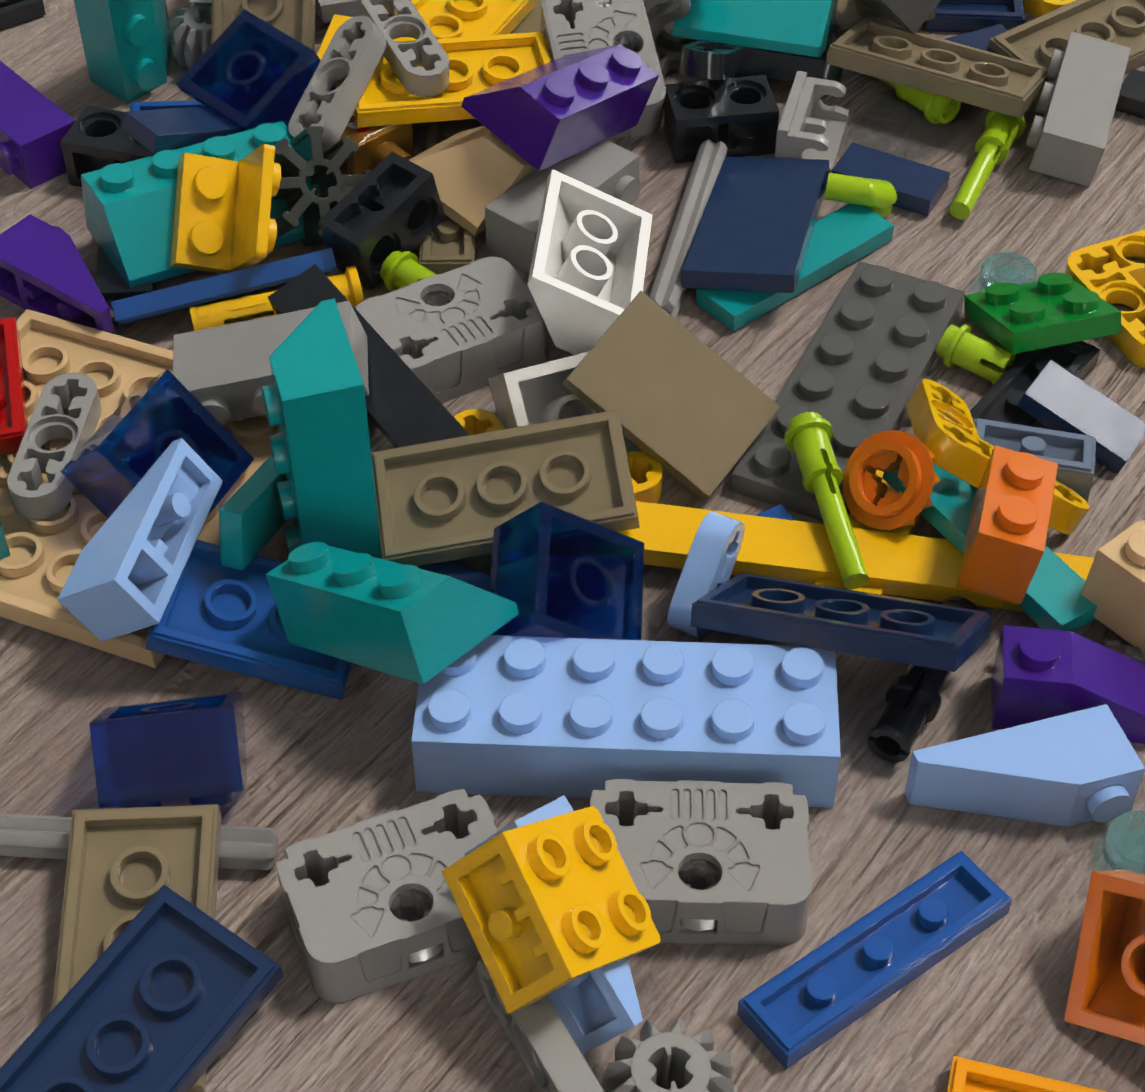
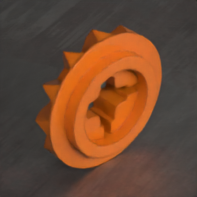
M882 431L865 439L851 454L843 475V495L852 515L859 522L870 528L893 532V529L902 526L915 525V518L921 511L933 506L930 499L933 486L941 481L934 472L932 460L935 458V455L924 446L920 438L903 431ZM899 470L897 477L904 482L905 492L900 491L897 493L890 490L887 492V485L882 482L880 476L875 474L876 471L896 473Z

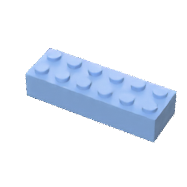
M490 635L424 685L418 684L411 740L416 792L447 793L453 790L465 789L467 794L561 797L565 795L566 798L590 799L593 790H605V781L611 779L677 782V780L720 781V783L782 782L793 785V794L806 795L808 807L833 808L841 759L836 652L807 646Z

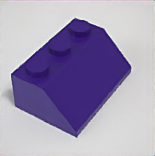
M618 44L565 55L464 98L461 107L539 172L637 126L659 75L643 63L642 58L636 52Z

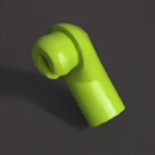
M829 173L824 200L866 206L884 218L892 212L893 204L897 201V194L894 186L886 180Z

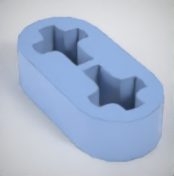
M714 511L709 512L704 517L693 539L670 603L667 622L670 627L697 638L703 637L709 630L691 626L692 603L729 581L744 537L745 529L743 522Z

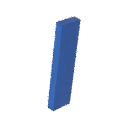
M331 247L112 301L108 305L112 323L118 327L186 310L191 306L198 307L283 286L314 264L327 275L337 267L334 253Z
M959 851L739 1000L737 1015L785 1069H788L1009 913L1012 899L964 852Z

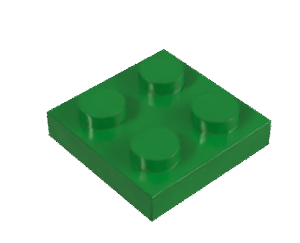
M1064 273L1044 274L1038 277V282L1022 285L994 283L988 285L985 288V292L964 295L965 317L1012 354L1121 333V311L1100 298L1097 293L1088 290L1073 280L1072 276Z

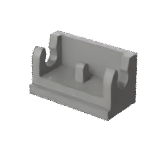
M797 71L777 129L775 158L829 160L830 173L832 172L848 124L849 110L837 105L827 106L821 101L820 97L823 95L844 97L846 87L843 84L833 80L807 77V72Z

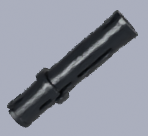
M950 596L944 599L941 604L979 611L973 602L959 596ZM909 665L904 675L893 680L886 692L887 706L877 725L871 730L868 738V745L877 756L890 762H902L907 759L922 726L933 721L941 707L940 693L951 671ZM916 693H918L917 696L915 697V699H914V701H913L911 707L909 708V706H910V704H911V702H912L914 696L916 695Z

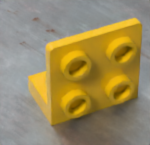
M262 144L239 162L185 152L179 156L170 266L226 274L250 268L264 260L267 253L272 252L276 242L277 223L275 219L270 218L271 197L277 195L281 181V166L279 163H274V145Z
M594 806L504 831L441 871L508 1014L533 1004L582 975L645 951L661 941L660 935L652 921L648 903L638 892L617 849L615 836L604 823L598 809Z

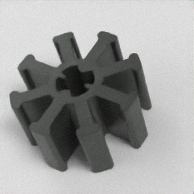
M321 126L307 127L290 140V145L294 147V150L288 146L289 141L287 139H282L275 145L274 163H279L281 166V181L277 195L271 197V200L285 199L288 204L281 215L275 218L277 236L282 237L299 226L298 219L303 215L306 237L302 241L304 246H318L325 242L318 222L371 172V170H366L362 174H341L339 167L347 158L359 150V146L348 136H345L327 149L326 154L328 156L324 159L321 134L324 133V129ZM308 178L312 179L311 186L316 183L318 184L320 189L319 195H314L316 188H313L311 191L308 190L305 182Z

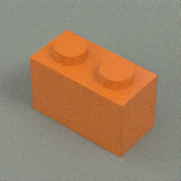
M997 445L994 446L973 500L957 587L1021 605L1045 550L1058 463L1036 457L1030 453L1018 452Z

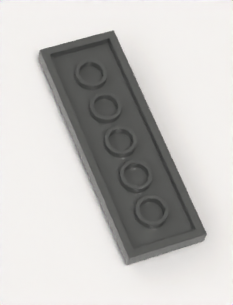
M859 261L775 401L780 406V409L745 451L732 473L731 491L775 506L782 504L787 510L823 521L815 494L806 491L804 488L803 477L796 455L788 450L785 444L784 436L789 421L793 417L805 412L818 413L822 418L829 421L834 432L830 443L837 464L844 475L846 464L859 444L878 432L899 429L908 412L906 407L908 401L921 381L926 378L937 357L936 350L944 332L951 324H955L963 308L965 291L944 286L939 282L927 281L892 271L883 266ZM842 480V482H841L840 485H839V489H840V493H841V496H842V499H843V502H844V505H845L847 514H848V516H849L850 510L848 509V507H847V505H846V502H845V499H844V495H843V480Z

